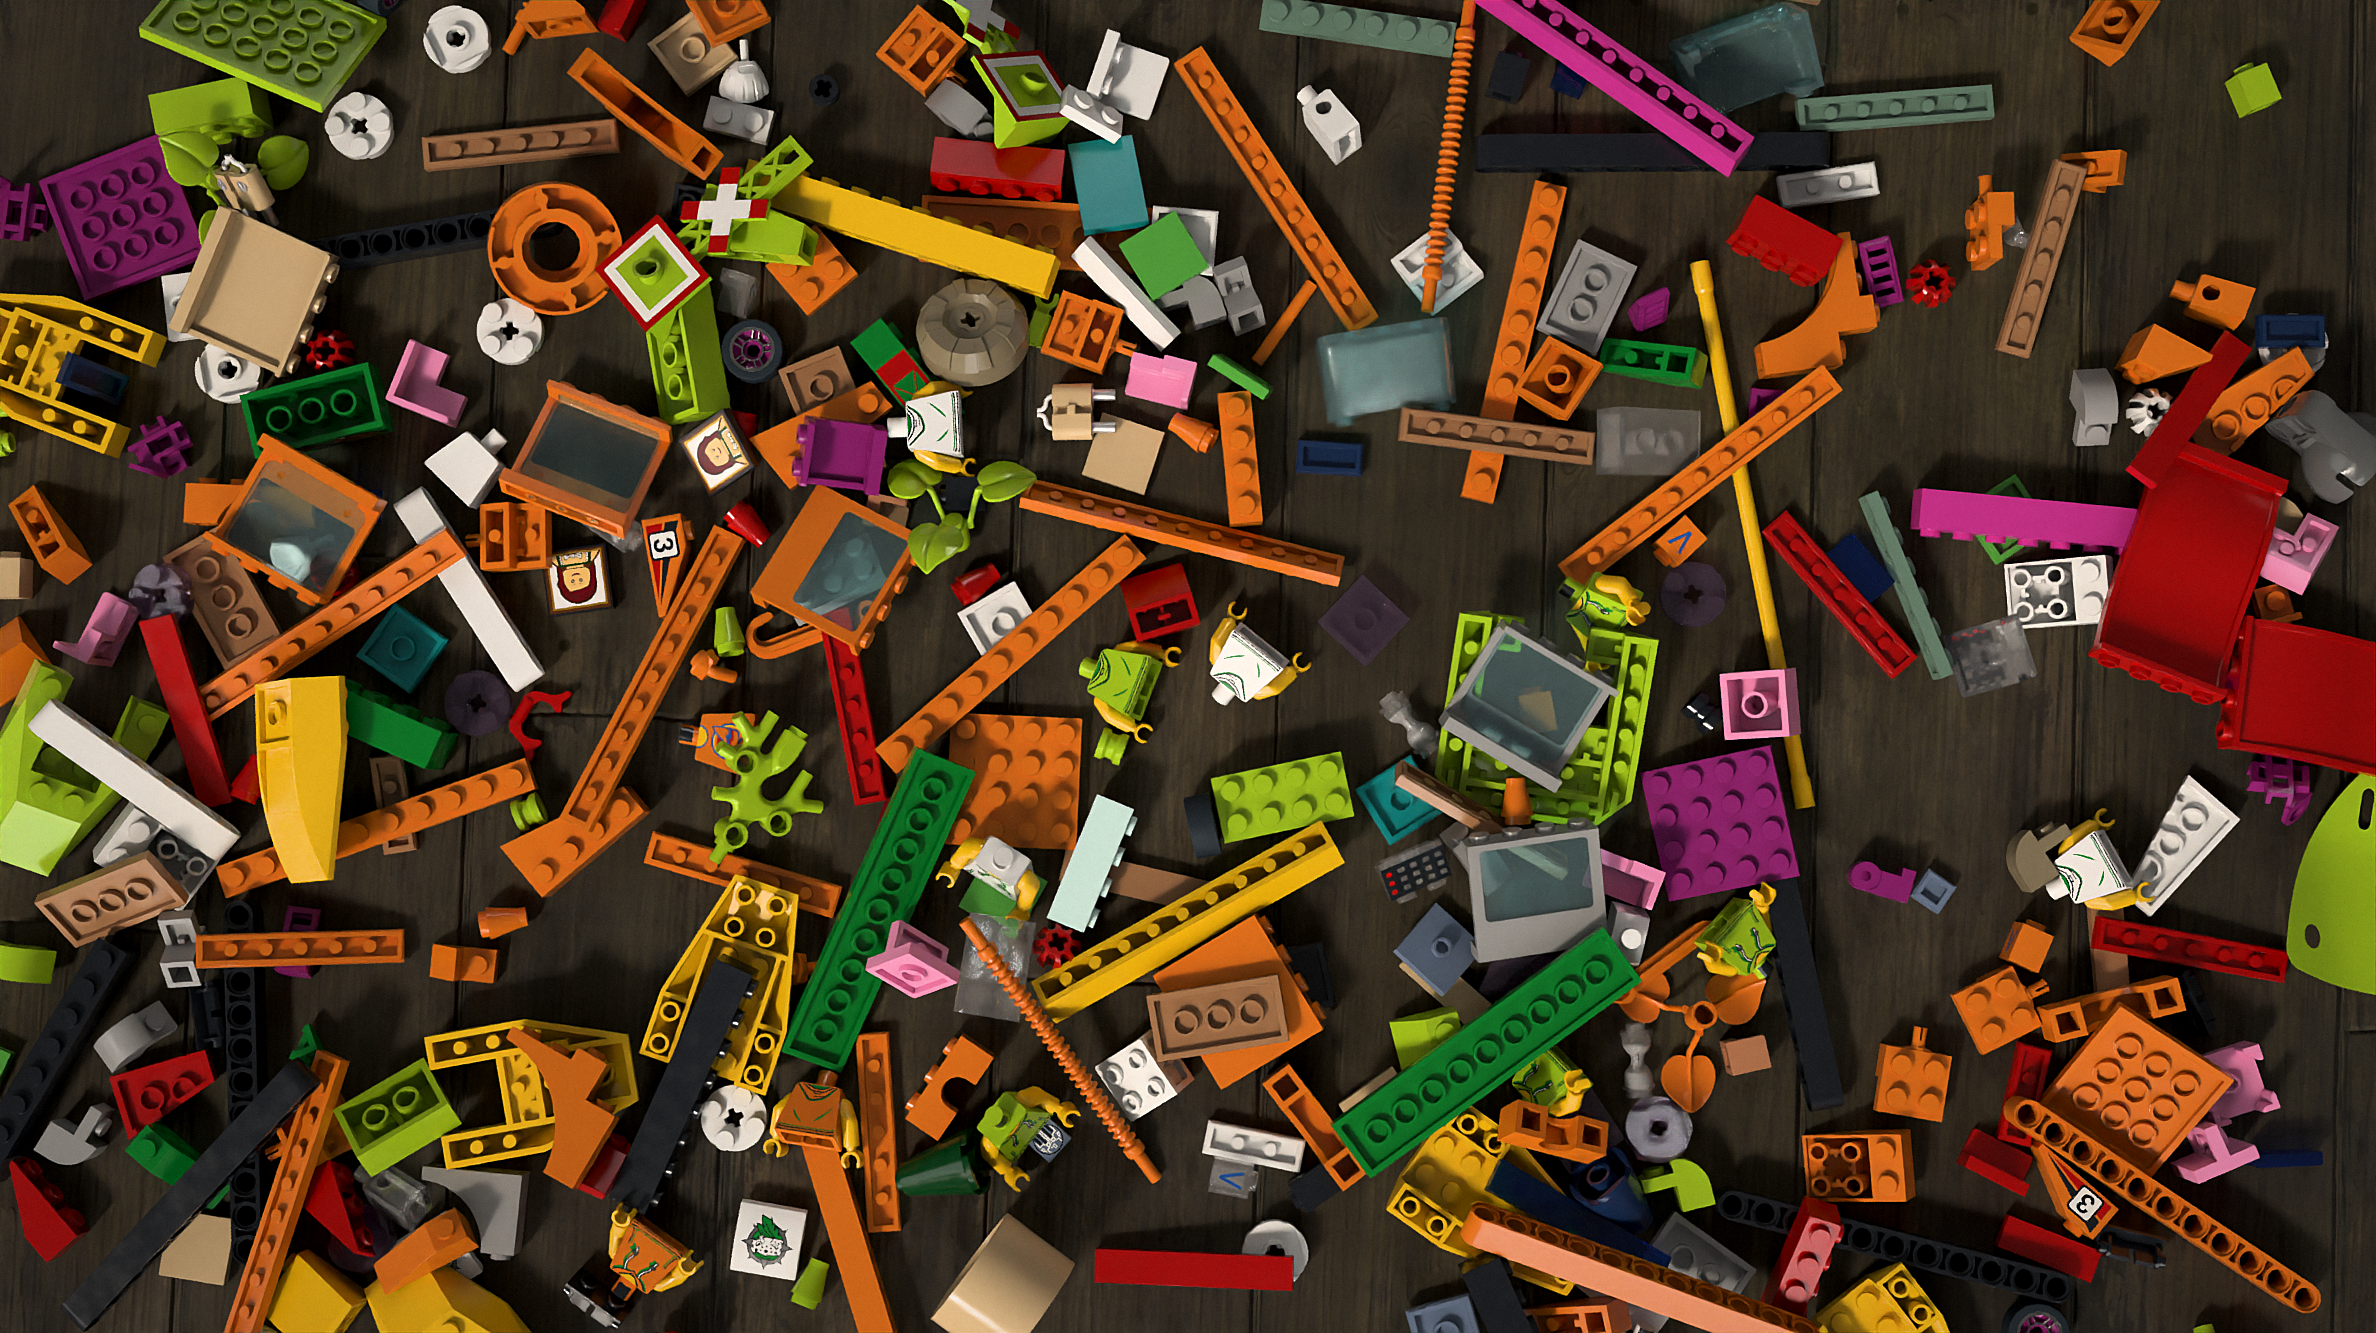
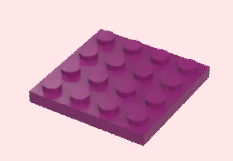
M157 134L39 180L84 301L88 303L193 263L197 260L202 248L198 233L199 223L185 187L175 182L169 175L164 154L158 140L160 136Z
M1772 745L1640 773L1661 868L1666 873L1664 882L1669 902L1756 885L1762 881L1766 883L1801 875Z

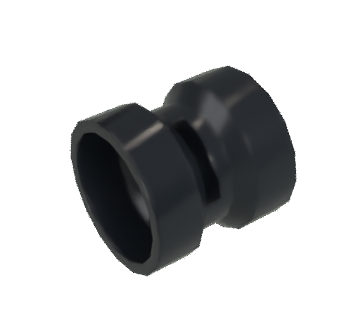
M1704 689L1697 693L1680 710L1686 719H1695L1696 729L1702 735L1708 733L1723 719L1722 707L1715 706L1713 703L1710 704L1711 696Z

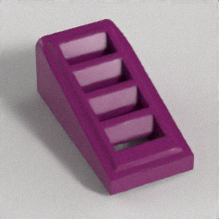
M1889 235L1858 244L1856 261L1866 295L1873 294V301L1878 303L1879 308L1903 302L1896 261ZM1880 250L1881 255L1868 258V252ZM1884 263L1885 268L1871 272L1870 266ZM1887 275L1889 281L1874 285L1873 279ZM1891 288L1892 294L1877 298V291Z
M1662 287L1637 299L1628 309L1627 314L1637 333H1642L1665 322L1670 296L1667 287Z
M288 905L282 932L320 931L322 910ZM295 918L311 920L310 926L294 924ZM315 965L275 966L274 970L284 976L311 979Z

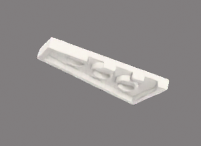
M2190 775L2185 776L2131 878L2135 886L2143 882L2151 883V885L2142 887L2140 892L2144 898L2155 896L2154 900L2147 903H2139L2137 901L2135 903L2148 917L2153 915L2240 820Z

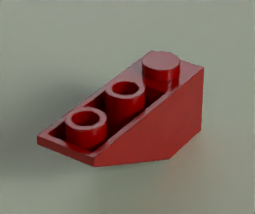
M26 1156L12 1160L9 1163L25 1238L47 1263L61 1257L90 1230L84 1225V1217L77 1210L71 1209L63 1200L64 1195L57 1186L49 1184L43 1177V1171L38 1163L28 1159Z
M331 1160L315 1167L303 1203L304 1208L354 1254L368 1257L375 1256L372 1246L374 1238L370 1229L366 1226L362 1215L364 1207L361 1200L356 1196L353 1187L354 1176L347 1165Z

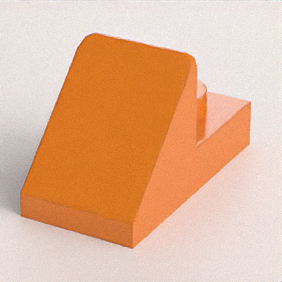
M2121 149L2061 154L2060 156L2062 161L2087 168L2081 188L2083 191L2105 193L2107 186L2124 185L2127 152Z
M434 943L429 977L454 982L464 980L496 983L500 950Z

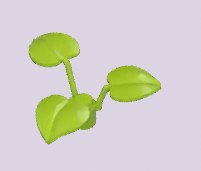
M179 131L160 136L158 140L164 154L166 168L172 179L183 186L199 185L206 188L207 195L211 196L218 206L227 207L217 195V191L221 190V188L218 186L217 178L214 175L215 170L220 167L214 164L219 157V149L215 141L203 133L194 131ZM275 135L268 138L262 143L258 152V163L263 168L259 171L262 176H266L268 186L275 190H284L294 186L302 178L308 165V145L305 141L288 135ZM217 210L206 211L200 219L198 233L201 246L204 243Z
M916 458L902 461L890 469L887 483L891 493L901 499L917 498L923 495L926 490L932 497L942 523L939 526L934 523L920 524L911 531L908 537V547L913 560L925 574H929L938 564L949 559L957 552L966 550L971 545L969 529L974 528L973 520L980 494L988 502L1008 500L1031 487L1037 481V476L1014 462L998 461L989 464L977 476L978 483L981 486L976 487L974 490L967 519L959 513L945 514L937 493L932 487L942 481V471L935 470Z

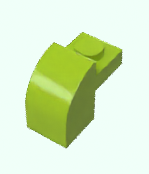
M0 940V979L51 984L57 951L41 946L16 945Z
M1667 1155L1665 1159L1668 1169L1664 1170L1663 1166H1654L1644 1169V1175L1637 1176L1644 1194L1673 1187L1677 1207L1683 1212L1716 1204L1711 1183L1706 1173L1697 1164L1683 1156Z

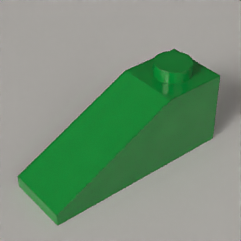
M1604 338L1599 362L1604 366L1601 370L1603 372L1671 386L1702 389L1709 357L1693 347Z
M162 1121L146 1125L125 1150L126 1153L150 1173L171 1186L201 1156L199 1152ZM230 1182L206 1206L207 1208L214 1210L230 1191Z

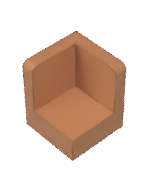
M881 494L879 496H868L867 508L906 528L911 503L908 500ZM863 519L862 524L865 527L885 531Z
M1763 1035L1738 1040L1734 1038L1719 1040L1728 1074L1735 1076L1772 1067L1766 1040Z

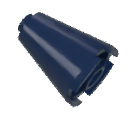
M1610 1147L1612 1151H1606V1156L1589 1164L1579 1162L1572 1172L1575 1176L1573 1186L1571 1183L1569 1185L1573 1197L1579 1203L1630 1235L1643 1233L1649 1228L1653 1220L1652 1210L1631 1162L1623 1151L1616 1147Z

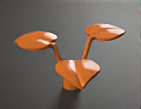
M1754 973L1748 976L1735 974L1731 977L1716 974L1708 981L1705 987L1706 997L1712 1003L1700 1001L1688 1007L1686 1005L1677 1006L1663 1003L1670 994V987L1666 977L1661 974L1636 992L1632 1002L1619 1004L1627 1016L1642 1023H1650L1656 1020L1660 1008L1665 1011L1682 1012L1685 1014L1684 1019L1687 1026L1695 1030V1035L1686 1051V1057L1675 1055L1669 1058L1661 1070V1083L1664 1090L1686 1112L1694 1113L1700 1109L1708 1100L1715 1084V1069L1711 1060L1703 1055L1692 1057L1700 1037L1704 1034L1703 1030L1714 1025L1717 1017L1723 1022L1732 1025L1748 1022L1755 1015L1759 1007L1762 991L1766 984L1765 978L1758 979Z

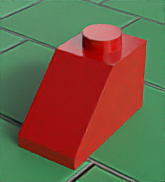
M611 1133L578 1189L603 1200L611 1192L632 1144L627 1143L628 1140L624 1136Z

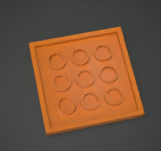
M967 713L950 728L949 760L973 769L976 774L945 844L961 845L966 839L971 837L984 840L992 835L1010 847L1074 850L1077 845L1083 719Z
M2119 1001L2044 1091L2039 1104L2149 1177H2152L2234 1082V1079L2230 1073Z

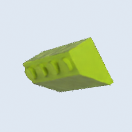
M708 283L677 310L669 337L664 343L652 333L649 335L646 333L659 415L669 426L709 419L722 409H731L730 394L727 389L724 372L725 364L722 359L719 342V330L714 313V300L711 295L710 283Z

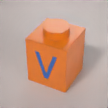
M1684 515L1651 544L1656 549L1653 554L1664 566L1667 567L1670 564L1675 568L1707 540V537Z
M2027 919L2026 923L2014 922L1999 958L2027 971L2039 973L2054 936L2044 932L2046 926Z

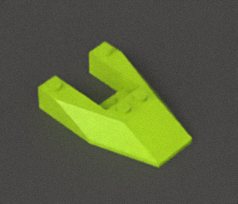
M35 658L0 731V861L48 877L123 796L42 740L28 727L29 722L51 698L61 703L63 702L74 679L68 670ZM131 695L112 739L146 762L170 717L169 713L162 706Z

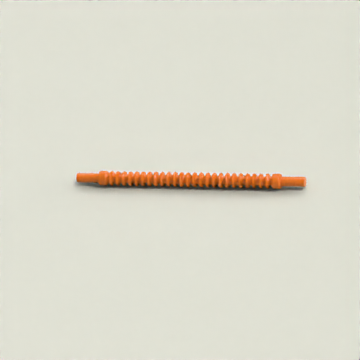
M1464 0L1461 24L1455 33V40L1458 43L1454 44V48L1457 51L1453 53V57L1456 60L1451 63L1455 69L1450 71V75L1453 78L1449 80V84L1452 87L1448 88V93L1451 96L1446 98V101L1450 104L1445 107L1448 114L1444 115V119L1447 122L1443 124V128L1446 131L1441 134L1445 140L1440 142L1443 149L1439 151V155L1442 158L1438 160V164L1441 167L1437 168V173L1440 176L1435 178V181L1439 184L1434 187L1437 194L1433 195V200L1436 203L1432 204V209L1435 212L1430 214V217L1434 220L1429 223L1432 230L1428 231L1431 239L1427 240V245L1430 248L1425 250V253L1429 256L1424 259L1427 266H1424L1422 271V278L1425 279L1421 311L1426 313L1434 312L1437 283L1442 280L1443 269L1440 266L1444 264V260L1441 257L1445 255V251L1442 248L1447 245L1443 239L1448 237L1444 230L1449 228V224L1446 221L1450 219V215L1447 212L1451 210V206L1448 203L1453 201L1449 194L1454 192V188L1451 185L1455 183V179L1452 176L1456 175V170L1453 167L1458 165V162L1454 159L1459 156L1456 149L1460 148L1457 140L1461 139V134L1458 131L1463 129V126L1459 123L1464 121V117L1461 114L1465 112V108L1462 105L1466 103V99L1463 96L1468 93L1464 87L1469 85V82L1466 80L1470 76L1467 69L1471 68V63L1468 61L1472 59V54L1469 52L1474 49L1471 43L1475 41L1476 31L1473 29L1476 9L1474 0Z
M970 916L964 918L959 925L978 949L977 956L982 962L987 961L986 968L993 969L992 976L999 977L997 982L1004 984L1003 991L1010 992L1008 997L1015 999L1014 1005L1021 1006L1020 1013H1026L1025 1020L1032 1021L1031 1028H1037L1036 1035L1043 1036L1042 1043L1049 1044L1047 1050L1054 1051L1053 1058L1060 1059L1058 1065L1065 1066L1064 1073H1070L1069 1079L1076 1081L1075 1087L1081 1088L1080 1094L1087 1095L1086 1102H1092L1091 1109L1098 1110L1097 1117H1103L1102 1124L1109 1125L1107 1128L1108 1132H1114L1113 1139H1119L1118 1145L1120 1147L1124 1146L1123 1152L1128 1159H1134L1152 1184L1156 1183L1162 1175L1144 1152L1145 1145L1140 1139H1135V1132H1129L1130 1125H1124L1125 1119L1118 1117L1119 1111L1113 1110L1114 1104L1107 1103L1108 1096H1102L1103 1089L1096 1088L1098 1082L1091 1081L1092 1074L1085 1073L1087 1067L1080 1066L1081 1059L1074 1058L1076 1052L1069 1051L1070 1044L1063 1043L1065 1038L1063 1036L1059 1037V1030L1052 1028L1054 1023L1047 1021V1014L1042 1015L1043 1008L1040 1006L1036 1007L1037 1000L1030 999L1032 993L1025 992L1026 985L1019 984L1021 978L1014 977L1015 970H1009V962L1002 961L1004 955H998L999 949L996 944L986 939Z

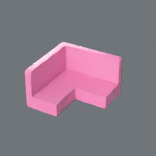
M410 339L385 399L395 405L457 428L468 401L467 397L439 386L451 356Z
M1133 352L1125 394L1187 410L1197 374V363L1165 355L1164 359Z
M2307 513L2294 536L2274 527L2271 542L2259 576L2303 595L2330 549L2339 526Z
M104 592L78 644L55 641L52 647L86 664L112 667L141 608L109 592Z
M1600 849L1604 894L1637 907L1652 910L1666 873L1635 860H1629ZM1588 861L1581 884L1592 889Z

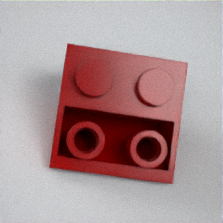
M1182 563L1119 582L1137 643L1154 640L1201 625Z

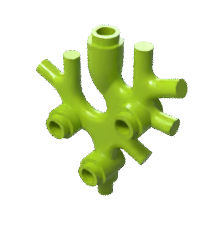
M768 710L760 724L756 727L751 725L743 711L735 713L731 719L742 735V745L736 744L731 746L722 740L715 748V752L725 757L726 765L741 775L740 782L734 787L714 786L712 789L711 797L713 800L730 802L733 808L731 816L719 819L714 827V834L716 836L714 842L717 845L708 858L720 865L728 851L733 853L735 849L742 847L748 839L747 827L751 823L758 821L760 826L770 834L780 837L790 831L792 815L798 812L821 814L823 811V801L806 799L803 796L804 790L813 778V775L803 769L782 798L770 801L762 796L761 786L763 781L767 777L778 774L791 766L806 746L807 742L805 740L808 737L806 733L791 725L788 730L784 729L771 752L762 754L760 751L761 745L780 718L770 710Z

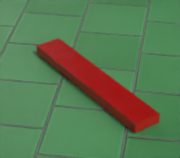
M2224 330L2208 351V353L2213 355L2211 361L2195 369L2125 470L2153 490L2160 483L2252 348L2227 330Z
M1787 510L1760 532L1891 679H1894L1918 657Z
M851 606L838 608L822 616L849 631L856 630ZM821 631L854 804L857 806L885 801L888 795L881 758L875 750L878 747L861 654L859 653L858 657L853 655L848 644Z
M172 612L141 620L138 623L197 800L209 808L233 802L236 798L230 796L232 791L231 783L175 613Z
M2095 916L2090 947L2092 949L2285 983L2288 964L2287 950Z
M1097 1247L1095 1249L1094 1282L1293 1291L1294 1255Z

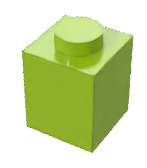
M2253 62L2235 69L2233 71L2235 76L2225 82L2239 118L2267 108L2282 99L2267 62L2254 67Z

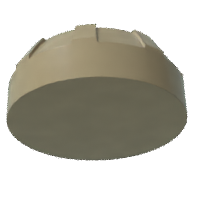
M964 278L954 280L950 285L928 298L920 310L916 326V336L923 361L932 373L951 384L975 387L994 383L1012 373L1027 354L1030 344V330L1024 305L1011 291L1006 289V286L988 279L987 281L977 279L965 280Z

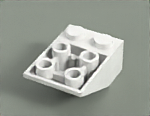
M2098 555L2004 564L2009 630L2098 624L2114 574L2112 557Z
M132 802L127 804L93 849L94 862L104 868L149 850L189 894L187 903L175 908L176 911L184 909L219 863V861L201 852Z

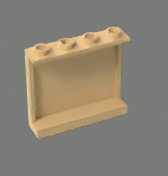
M219 206L168 328L179 333L190 334L274 372L277 377H289L290 373L294 374L299 367L301 356L298 354L303 343L307 344L313 334L314 326L311 323L315 314H319L325 306L327 296L324 293L328 283L332 284L338 275L340 267L337 265L339 257L230 207Z

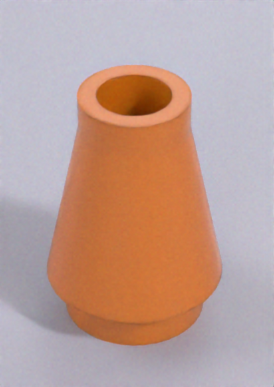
M1179 412L1173 416L1168 426L1169 430L1177 434L1197 453L1200 451L1205 454L1209 453L1219 435V431L1214 429V424L1182 415Z
M1507 777L1501 817H1504V824H1531V816L1534 813L1526 786V777Z
M485 907V911L478 912V922L482 938L490 937L492 940L521 927L529 926L526 907Z

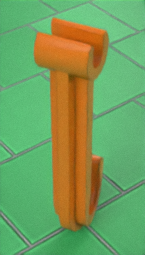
M864 601L858 607L852 609L856 629L873 602ZM770 612L754 618L748 625L745 634L746 644L750 651L757 657L767 660L779 658L823 641L821 630L811 625L767 641L759 640L756 635L757 629L773 619L774 616Z
M1712 921L1694 923L1642 961L1638 966L1634 967L1633 969L1639 975L1642 982L1613 1003L1628 1004L1632 1002L1636 992L1696 949L1698 946L1694 941Z

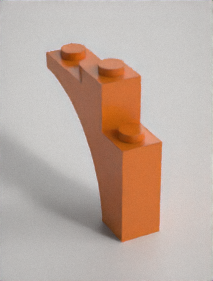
M587 47L568 70L567 74L599 100L622 123L646 138L665 156L705 181L723 158L724 154L704 136L660 106L592 49Z
M1850 232L1836 234L1844 242L1829 269L1824 291L1809 316L1791 332L1771 341L1759 343L1754 348L1759 380L1811 373L1822 364L1827 370H1835L1842 366L1843 360L1846 359V346L1844 341L1839 339V336L1866 333L1877 327V322L1880 321V309L1878 303L1873 301V294L1859 296V292L1862 291V278L1859 272L1856 273L1854 260L1857 259L1858 251L1855 240L1851 241Z
M524 1025L523 1029L519 1030L512 1026L506 1039L517 1045L535 1063L548 1086L555 1114L554 1142L551 1155L543 1173L572 1189L578 1190L620 1119L612 1114L615 1107L599 1098H597L595 1103L591 1102L612 1066L604 1062L607 1055L591 1046L587 1052L577 1048L573 1057L569 1058L570 1050L556 1042H553L551 1047L539 1041L542 1034Z

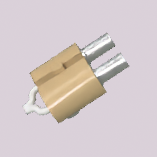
M231 154L224 155L225 160L222 161V166L215 170L214 175L217 178L218 186L224 191L232 208L241 210L243 214L258 221L260 219L255 211H261L269 226H277L279 220L271 207L275 199L257 165L248 163L244 165L236 161Z
M1093 383L1053 384L1052 394L1046 396L1041 408H1037V417H1041L1045 427L1052 430L1053 440H1093L1094 433H1116L1115 421L1094 422L1093 417L1094 401L1116 400V390L1094 389ZM1051 399L1053 407L1052 426L1049 424L1047 416L1044 413H1040L1047 409Z

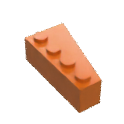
M622 786L612 794L592 833L559 817L500 846V848L541 897H549L652 811L631 786Z

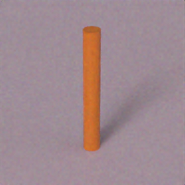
M1310 280L1305 281L1251 358L1254 363L1262 367L1316 290L1317 286Z

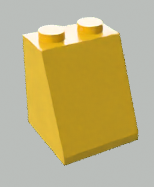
M306 1249L297 1255L295 1253L291 1254L283 1264L282 1270L284 1274L277 1282L266 1317L282 1333H345L368 1300L364 1288L315 1253Z

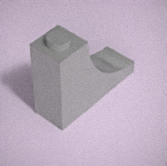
M436 1162L423 1166L421 1180L435 1182L447 1187L456 1193L470 1208L479 1228L481 1253L491 1254L490 1258L494 1260H510L511 1256L522 1251L530 1171L479 1166H465L446 1170L445 1163Z

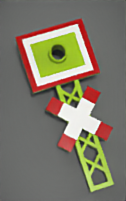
M943 0L954 8L965 25L963 38L978 46L983 53L973 55L970 60L994 96V144L997 149L1051 143L1071 119L1059 113L1061 94L1065 86L1041 50L1017 52L1013 44L1016 45L1019 41L1021 29L991 11L993 0Z
M790 135L744 176L741 167H722L717 199L715 201H683L680 221L689 224L678 234L675 235L657 214L595 268L596 272L648 335L652 333L664 343L669 337L677 310L712 280L699 264V261L707 254L710 256L729 255L733 231L745 221H768L771 207L770 199L814 161ZM793 150L800 155L791 164H784L785 157ZM771 175L770 182L766 186H759V181L762 177ZM739 197H746V200H738V199H739ZM690 240H696L695 247L689 252L684 245ZM657 267L653 273L646 275L649 269Z

